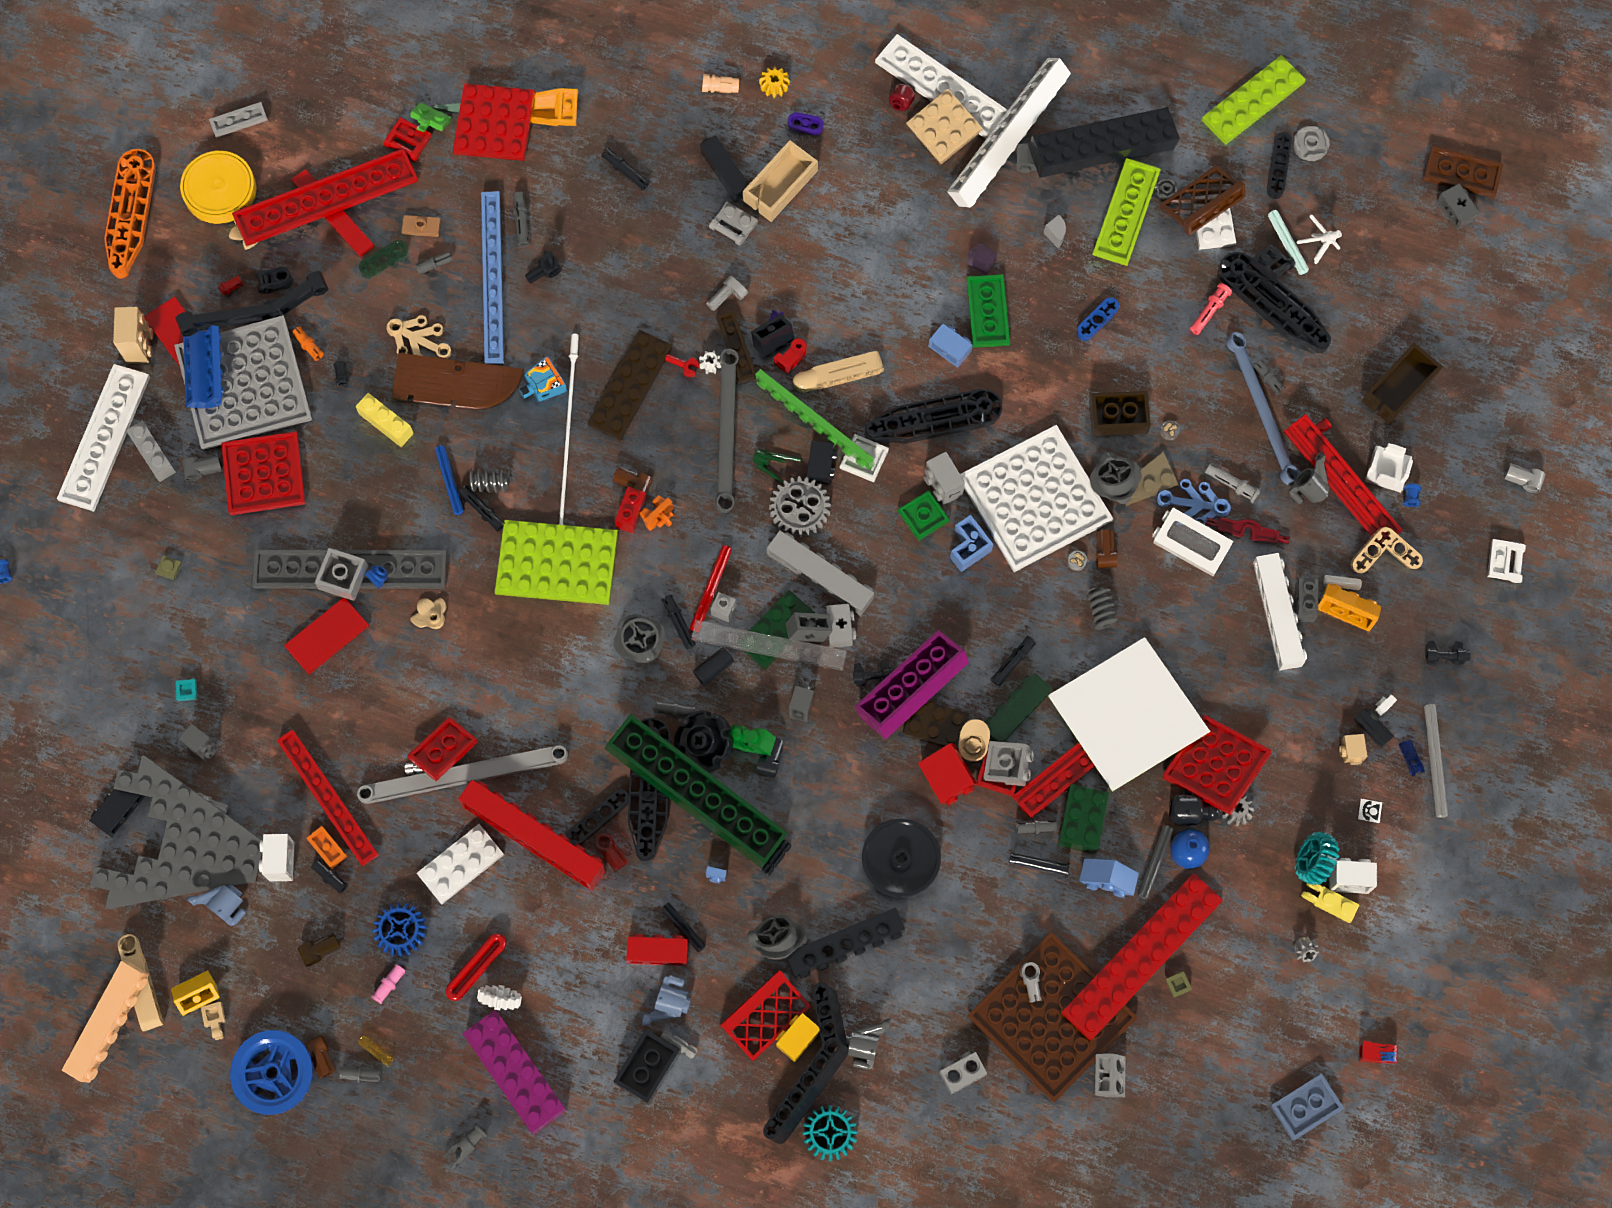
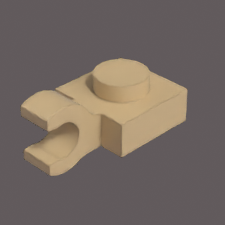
M217 1002L202 1006L201 1012L204 1026L206 1028L211 1027L212 1037L215 1040L223 1039L220 1024L225 1023L226 1020L222 1003Z

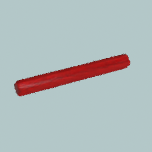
M723 545L721 547L690 625V631L694 633L700 632L732 549L729 546Z

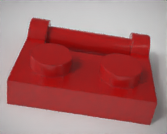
M400 117L386 137L384 146L397 151L404 148L410 160L416 162L432 135L426 130L424 132L417 130L418 126ZM397 137L415 147L414 150L395 142V138Z

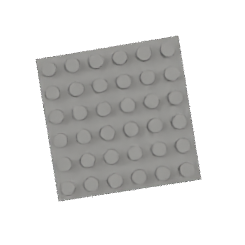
M284 315L220 332L221 342L219 346L222 352L220 369L223 371L221 387H223L222 405L214 408H191L202 450L221 446V442L242 440L312 420ZM180 343L174 346L185 384L184 344Z

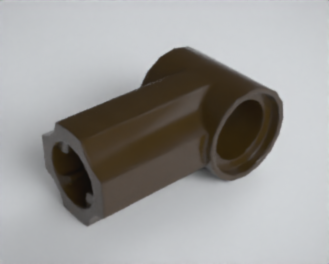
M334 932L316 941H308L297 949L305 967H309L321 961L322 957L341 947Z

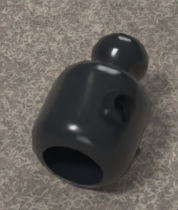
M1182 791V793L1172 795L1169 817L1171 822L1179 824V826L1190 827V825L1200 824L1202 818H1207L1210 821L1217 820L1218 808L1210 804H1204L1203 799L1194 795V793Z

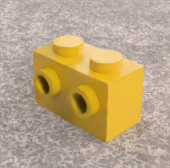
M208 970L171 988L174 1003L182 1016L220 998L217 985Z
M803 1013L800 1016L796 1015L789 1023L791 1027L787 1032L783 1030L776 1038L778 1041L776 1047L794 1062L820 1033L819 1027Z

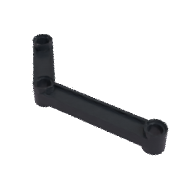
M315 271L307 275V281L278 300L272 299L259 306L192 315L191 312H182L176 316V321L182 336L188 337L200 330H207L211 325L221 328L261 322L283 315L285 317L286 313L309 298L325 294L328 291V286L322 272Z

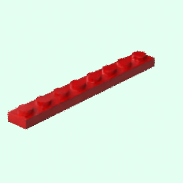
M292 729L276 741L361 866H365L378 857V853L294 730Z

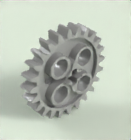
M798 476L797 481H794L791 477L789 484L784 480V487L777 485L778 491H773L774 497L770 498V502L773 504L769 505V510H773L770 512V516L775 517L773 519L774 524L779 523V530L784 527V533L790 530L792 531V536L798 532L799 537H802L803 532L809 536L810 530L817 533L816 527L823 528L821 522L827 523L825 516H830V511L827 509L831 508V504L827 503L830 501V497L825 496L827 491H820L822 488L821 484L815 486V480L809 483L807 477L804 481H801V477ZM793 492H799L801 496L793 497L791 494ZM814 500L818 504L815 506H810L808 502ZM786 507L792 509L790 513H784L782 510ZM801 516L808 517V521L802 522L799 520V518Z

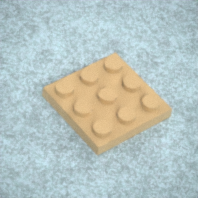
M949 89L945 90L906 123L940 165L983 131L979 123Z

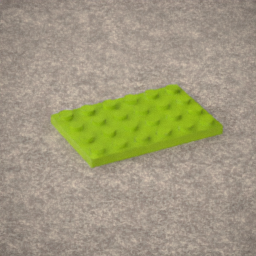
M504 520L505 524L503 526L495 587L496 595L610 605L618 530Z

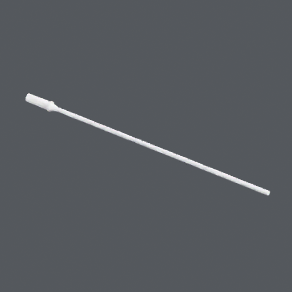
M578 334L571 335L569 355L571 373L559 525H563L574 369L576 359L578 358Z

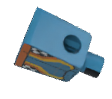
M548 356L525 373L527 385L519 389L524 399L534 394L538 401L567 392L566 384Z

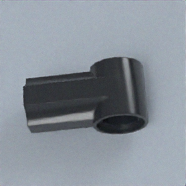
M776 737L771 756L764 754L760 756L756 768L757 773L775 778L780 763L779 758L784 746L783 740Z

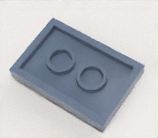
M1322 1073L1270 1106L1292 1141L1344 1109Z

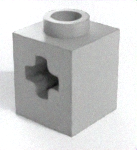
M718 592L711 607V616L729 623L736 608V599Z

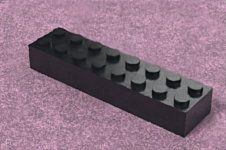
M1165 107L1033 135L1028 147L1039 178L1126 160V158L1130 159L1175 149L1180 138L1169 108Z

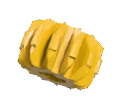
M774 66L773 70L767 68L766 72H762L759 84L762 92H766L767 96L772 94L773 98H775L776 94L782 97L783 92L788 91L790 80L788 79V74L783 73L782 68L777 70Z

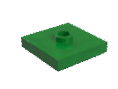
M929 490L897 509V512L918 541L950 522L949 517Z

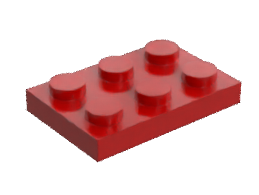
M448 717L407 756L411 762L433 780L437 781L478 742L473 735L452 718Z

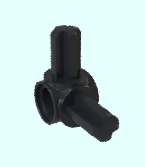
M546 250L538 261V267L525 274V277L531 284L543 276L546 278L557 276L562 271V268L558 264L553 252Z

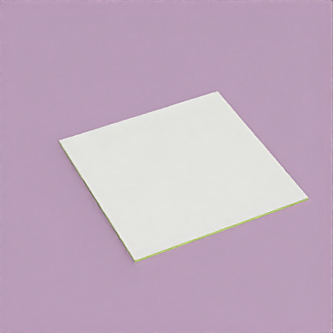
M1145 637L1048 695L1112 792L1210 732Z

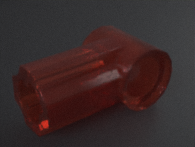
M601 833L597 836L595 840L596 848L601 852L614 872L629 863L609 834ZM602 839H608L610 845L602 848L599 846V842Z

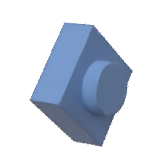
M707 866L706 878H709V881L714 883L726 881L727 870Z

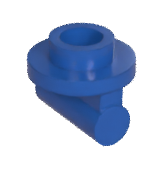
M372 566L365 574L378 589L383 586L384 581L388 578L387 572L382 566Z

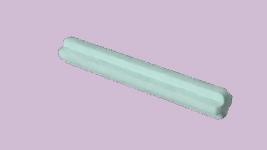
M1277 210L1271 211L1268 217L1290 258L1295 260V267L1300 275L1307 273L1309 268Z

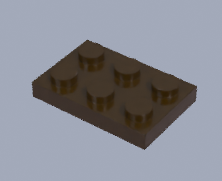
M927 701L906 721L903 736L942 747L952 743L955 744L959 751L960 733L963 725L968 720L969 713Z

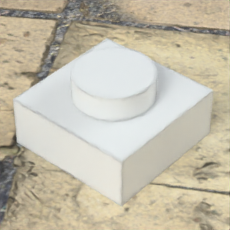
M1390 695L1387 699L1383 697L1376 703L1378 708L1374 713L1378 717L1382 716L1397 699L1393 695Z

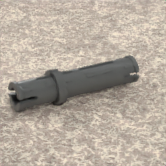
M523 192L513 193V214L516 219L519 247L529 246L526 218L528 210L525 207V193Z

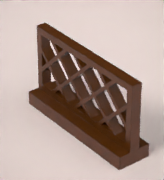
M1216 165L1161 203L1160 208L1184 228V232L1190 236L1246 197L1245 184L1241 181H1235ZM1216 172L1221 176V179H1210V176ZM1207 184L1206 189H1196V186ZM1220 184V188L1209 189V185ZM1222 184H1231L1232 187L1222 189ZM1193 194L1192 199H1182V196ZM1195 194H1206L1205 199H1195ZM1208 194H1219L1214 199H1208ZM1170 204H1178V209H1170L1168 206ZM1181 204H1191V209H1181ZM1194 204H1205L1200 209H1194ZM1180 214H1190V216L1183 220Z

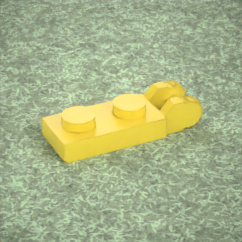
M1306 884L1310 889L1319 892V895L1316 897L1309 892H1303L1301 895L1303 898L1348 923L1352 922L1359 904L1324 886Z

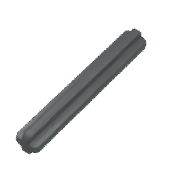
M1164 825L1162 827L1138 893V897L1147 900L1173 832V828Z

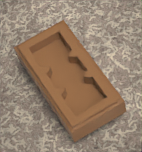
M404 215L402 235L439 237L441 219L437 217Z

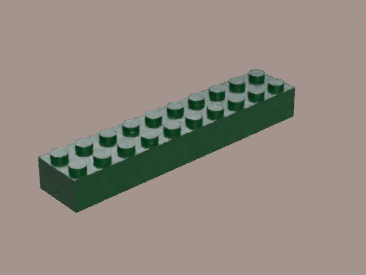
M632 714L627 717L606 744L605 750L760 868L765 865L788 834L784 829Z

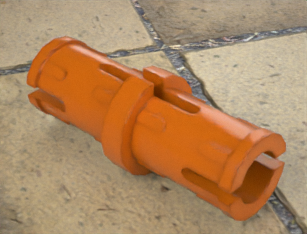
M301 326L296 327L298 332L294 329L291 334L299 341L301 348L306 350L315 361H318L319 358L321 359L324 353L315 344L314 339L309 337Z

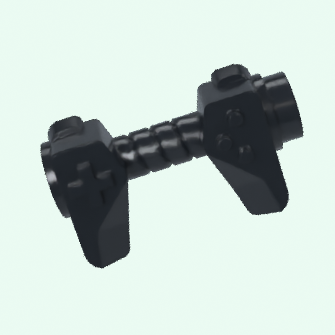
M1429 641L1426 644L1425 658L1428 664H1436L1442 658L1451 659L1453 664L1461 665L1466 661H1470L1471 652L1470 650L1463 649V643L1459 641L1455 642L1452 652L1438 651L1435 642Z
M882 660L880 671L865 673L861 663L854 664L853 671L854 684L856 686H865L866 680L880 679L882 682L896 668L889 667V662Z

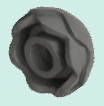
M1161 179L1155 185V192L1159 198L1167 200L1178 192L1177 184L1172 179Z

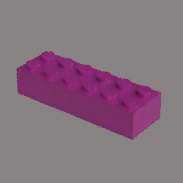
M937 630L855 705L859 717L886 740L969 663L965 651L940 630Z
M496 1009L462 1033L533 1135L567 1111Z

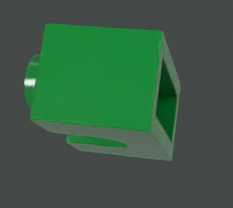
M732 724L729 737L733 738V747L736 750L771 756L776 739L774 735L766 729L753 728L750 731L745 726Z

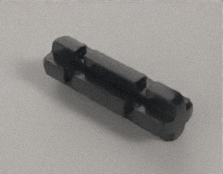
M785 840L780 843L779 848L768 859V863H765L762 867V871L766 875L772 874L774 867H777L784 858L785 852L787 853L790 850L791 844Z

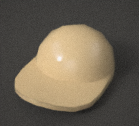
M972 719L962 727L958 748L961 756L968 761L981 760L987 753L990 730L984 721Z

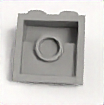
M990 741L983 779L985 781L1004 782L1007 785L1025 786L1026 781H1029L1031 776L1028 765L1029 762L1033 761V751H1031L1027 744Z

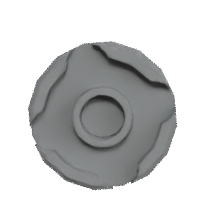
M1316 126L1301 128L1293 139L1295 153L1301 159L1307 161L1321 159L1326 155L1330 146L1327 133L1321 131Z

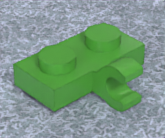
M419 103L411 111L410 115L411 118L418 120L420 123L417 130L424 132L428 126L443 131L451 123V116L422 103Z

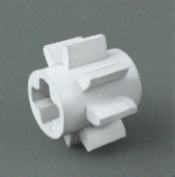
M714 350L713 352L705 351L704 357H699V361L702 362L700 369H705L706 374L709 372L716 374V369L721 368L719 356H716Z

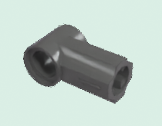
M218 454L204 458L189 457L182 460L185 480L196 481L201 479L203 475L222 471V464Z

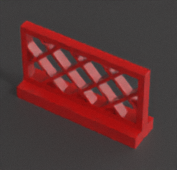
M778 970L719 1026L754 1061L776 1040L783 1030L786 1031L790 1027L791 1014L800 1016L811 1005L789 982L785 975ZM783 983L789 987V997L778 996V988ZM767 998L775 999V1011L763 1010V1003ZM778 999H789V1011H777ZM792 999L800 1000L805 1007L799 1012L791 1011ZM761 1004L760 1010H755ZM752 1012H760V1024H749V1015ZM763 1012L774 1013V1025H763ZM777 1013H788V1023L786 1025H777ZM746 1018V1024H740ZM737 1026H746L745 1038H737L732 1031ZM748 1026L760 1027L759 1039L748 1038ZM763 1027H774V1036L771 1039H762ZM740 1040H745V1046L740 1042ZM748 1041H759V1050L754 1055L747 1049Z

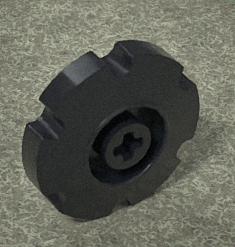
M706 710L693 712L686 717V724H679L674 737V745L678 746V750L708 773L719 769L721 767L720 761H727L731 754L733 738H730L728 734L732 729L727 720L719 714L713 713L711 715V712Z

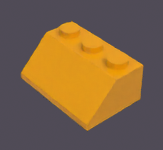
M1327 584L1318 602V610L1368 632L1378 621L1382 607L1377 605L1376 601L1363 599L1357 593L1342 590L1336 584Z

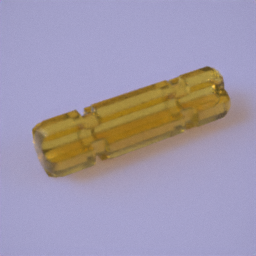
M366 1035L359 1039L358 1044L364 1049L366 1048L378 1060L381 1059V1062L386 1066L393 1062L394 1057L386 1053L375 1042H371V1039Z

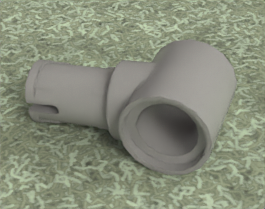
M1033 962L1023 963L1019 973L1023 978L1024 985L1027 986L1029 1002H1035V999L1040 1001L1042 1000L1038 982H1040V969ZM1029 965L1034 968V975L1031 977L1025 975V968Z

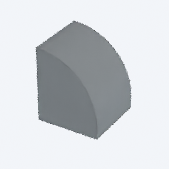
M1060 215L1046 224L1044 228V234L1059 248L1064 241L1066 232L1065 222Z

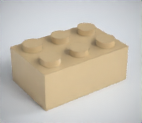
M116 307L113 338L116 348L127 364L150 363V357L153 356V349L150 346V340L153 339V329L149 327L144 314L140 312L138 307Z

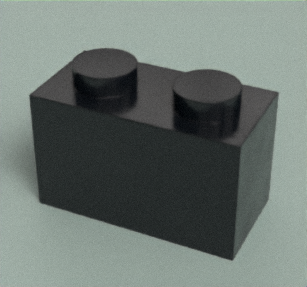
M782 314L751 331L753 346L763 357L794 340L792 324Z
M811 441L807 472L809 483L815 480L817 484L829 485L830 478L834 479L835 468L832 467V461H836L837 450H834V443Z

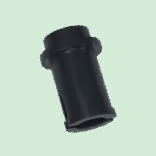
M335 362V383L338 386L348 385L350 379L347 376L346 362Z

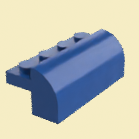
M211 325L205 331H198L188 337L183 336L186 407L214 408L222 405L223 387H221L223 371L220 369L222 352L219 346L221 342L219 326Z

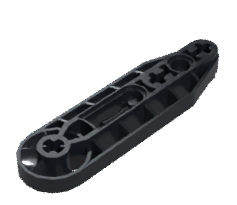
M1229 253L1222 259L1218 274L1223 284L1227 285L1232 292L1281 334L1294 342L1312 349L1316 353H1323L1328 349L1331 344L1330 334L1325 330L1314 311L1278 280L1275 282L1271 281L1273 283L1271 285L1261 276L1262 273L1260 271L1256 272V268L1249 263L1252 258L1245 253ZM1275 286H1277L1287 296H1284L1279 290L1275 288ZM1245 292V293H1246L1247 295H1249L1255 302L1251 301V300H1250L1246 295H1244L1243 293ZM1289 298H1291V299H1292L1295 303H1297L1301 308H1298L1293 302H1291V301L1289 300ZM1257 304L1263 307L1269 314L1265 313ZM1303 310H1305L1311 316V318L1306 313H1304ZM1271 316L1277 319L1283 326L1279 325ZM1285 328L1290 330L1293 334H1290L1287 330H1285ZM1303 328H1308L1311 332H1306Z
M977 389L900 405L870 420L865 426V436L873 442L907 444L988 427L999 420L1002 413V401L994 391ZM959 398H960V400H961V401H959V402H954V403H950V404H946V402H945V401L954 400V399H959ZM942 402V405L930 408H928L927 406L930 404ZM992 403H998L1000 407L992 409ZM924 406V409L909 411L911 408ZM906 410V413L892 415L897 411ZM991 412L995 416L993 420L989 417ZM893 424L897 426V428L889 429L888 426ZM967 424V426L952 429L953 425ZM944 427H948V428H949V430L940 431V432H936V433H934V431H933L934 429H939V428H944ZM929 430L931 433L917 437L915 436V433L925 432ZM912 434V438H907V439L897 438V437H901V436H906V435Z
M653 717L641 720L642 723L658 735H660V730L666 728L667 732L660 736L671 744L670 729L665 722ZM630 769L628 825L637 858L643 863H650L656 857L667 827L669 798L663 793L658 792L656 788L655 791H652V785L648 782L646 791H644V779L638 774L633 773ZM632 777L640 778V792H632ZM631 796L639 797V811H631ZM658 797H666V812H658ZM647 810H650L651 814L649 815L650 823L646 822L645 814ZM631 815L638 816V830L632 831ZM665 816V824L662 831H657V817ZM643 830H652L651 836H642ZM633 835H637V845ZM656 836H660L656 845ZM644 843L648 844L650 852L647 856H644L642 853L645 851Z

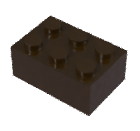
M1148 391L1091 393L1089 410L1092 436L1148 434L1151 427Z

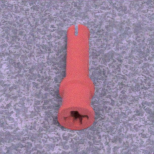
M1219 283L1214 294L1209 296L1208 304L1189 328L1194 334H1200L1215 311L1222 308L1225 299L1231 296L1232 290L1227 285Z

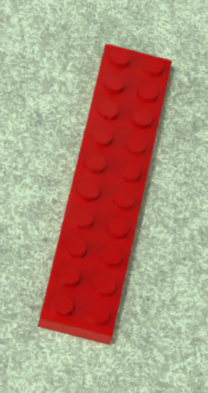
M403 148L235 211L232 215L247 247L416 183L418 178Z
M1193 873L1061 1014L1091 1041L1217 908L1223 899Z

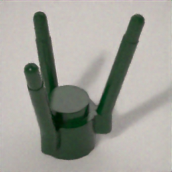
M758 448L753 457V463L757 464L756 468L763 470L784 485L782 479L764 466H768L771 460L785 463L784 459L799 462L802 459Z

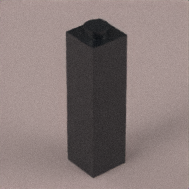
M714 136L705 139L700 144L701 154L736 203L743 199V191L749 183L718 138Z

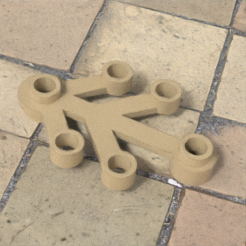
M423 315L404 322L400 319H392L387 324L388 334L395 337L397 354L401 350H406L405 354H409L407 347L404 346L402 336L409 339L413 355L423 356L420 353L418 344L435 352L438 358L448 359L452 352L450 346L446 343L437 345L423 338L432 334L441 336L444 332L442 325L439 323L434 324L432 327L424 328L428 322ZM420 320H425L422 324L418 323ZM396 326L399 327L398 330H396V331L393 330L394 327H396ZM414 326H418L419 328H424V329L417 330V331H413V332L410 331V330H408V328H411V327H414ZM436 328H441L439 332L434 331ZM443 351H447L446 355H441Z

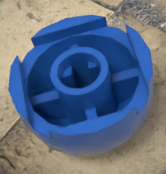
M1196 829L1180 831L1174 836L1170 844L1172 860L1184 869L1200 867L1207 860L1210 853V844L1207 837Z

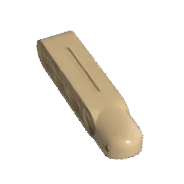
M873 351L799 372L793 378V386L797 391L806 393L882 373L884 367L879 352Z
M132 934L122 936L118 941L121 961L129 962L149 973L138 938ZM150 973L147 977V983L140 990L137 1002L134 1005L143 1032L164 1024Z

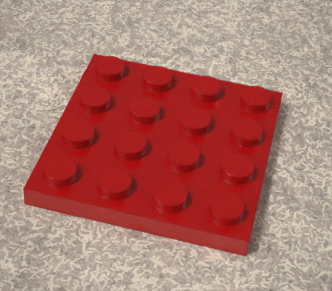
M464 84L453 146L454 155L525 161L535 90Z
M297 431L221 442L229 515L306 504Z
M1203 715L1201 719L1210 732L1181 749L1162 776L1164 780L1185 791L1194 793V795L1199 796L1208 804L1231 815L1272 754V751L1216 720Z

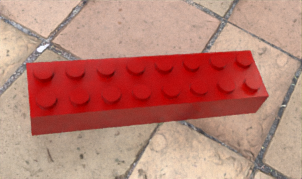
M473 780L469 782L458 798L464 809L593 892L605 874L604 864L599 857L595 855L589 856L582 846L578 844L572 845L569 842V838L561 833L559 835L555 834L552 831L553 828L543 822L541 825L534 815L529 812L524 814L517 804L512 801L507 803L503 795L497 791L490 792L487 789L488 786L479 780L477 782Z

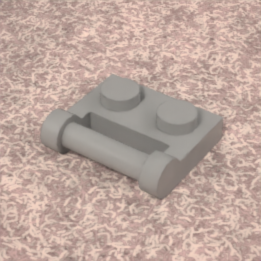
M726 202L717 216L711 221L709 228L713 231H719L734 240L735 244L741 246L758 223V219ZM721 221L729 225L730 227L736 229L737 231L741 232V234L738 235L737 233L721 225Z

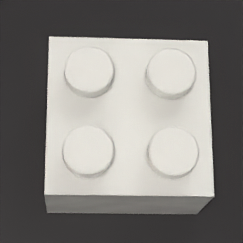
M263 834V840L260 841V852H263L262 860L259 861V871L269 881H293L295 842L288 834Z
M1339 858L1338 864L1334 867L1335 871H1332L1331 877H1329V889L1334 892L1369 894L1377 887V863H1371L1369 859H1360L1358 862H1354L1350 858Z

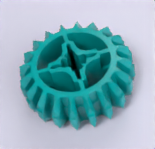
M1313 832L1312 835H1308L1307 840H1304L1303 845L1300 846V850L1297 853L1298 857L1295 860L1297 862L1295 865L1296 874L1299 876V879L1310 885H1321L1322 882L1327 881V877H1331V872L1335 871L1334 867L1338 864L1337 858H1339L1338 852L1340 850L1335 838L1324 832Z
M828 1105L827 1112L821 1106V1114L814 1110L815 1118L807 1117L811 1124L804 1123V1127L809 1129V1131H803L804 1136H809V1138L804 1140V1143L808 1144L811 1142L812 1145L808 1147V1151L815 1148L816 1151L813 1156L816 1157L820 1152L822 1153L821 1160L825 1159V1155H829V1161H832V1155H836V1159L840 1160L839 1153L842 1152L844 1156H847L848 1153L845 1148L852 1151L853 1146L849 1142L856 1143L857 1139L851 1137V1135L858 1134V1131L851 1130V1128L856 1127V1123L849 1124V1121L853 1119L852 1115L845 1118L847 1110H843L840 1114L838 1113L839 1106H836L835 1112L831 1111V1105ZM827 1117L825 1128L813 1130L819 1120ZM833 1117L841 1120L847 1130L836 1128L833 1123ZM829 1123H831L833 1131H836V1134H833L831 1138V1144L829 1143V1138H827L828 1135L825 1136L824 1132L828 1131ZM847 1136L844 1144L834 1149V1140L838 1137ZM814 1137L824 1138L827 1141V1149L820 1147Z

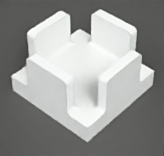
M1388 443L1385 448L1376 445L1365 482L1401 493L1405 481L1409 477L1413 463L1412 456L1405 455L1406 448Z

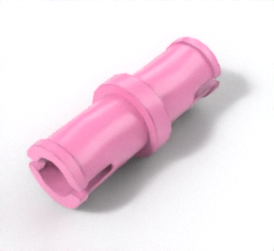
M395 964L387 977L381 980V985L371 997L382 1004L389 992L396 988V983L406 971Z

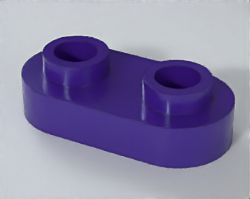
M795 112L788 117V127L793 132L816 136L823 131V120L818 116Z

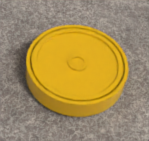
M211 151L204 153L190 162L181 177L180 191L186 206L194 216L208 223L221 224L234 221L232 213L251 206L256 197V181L249 165L240 156L231 152Z

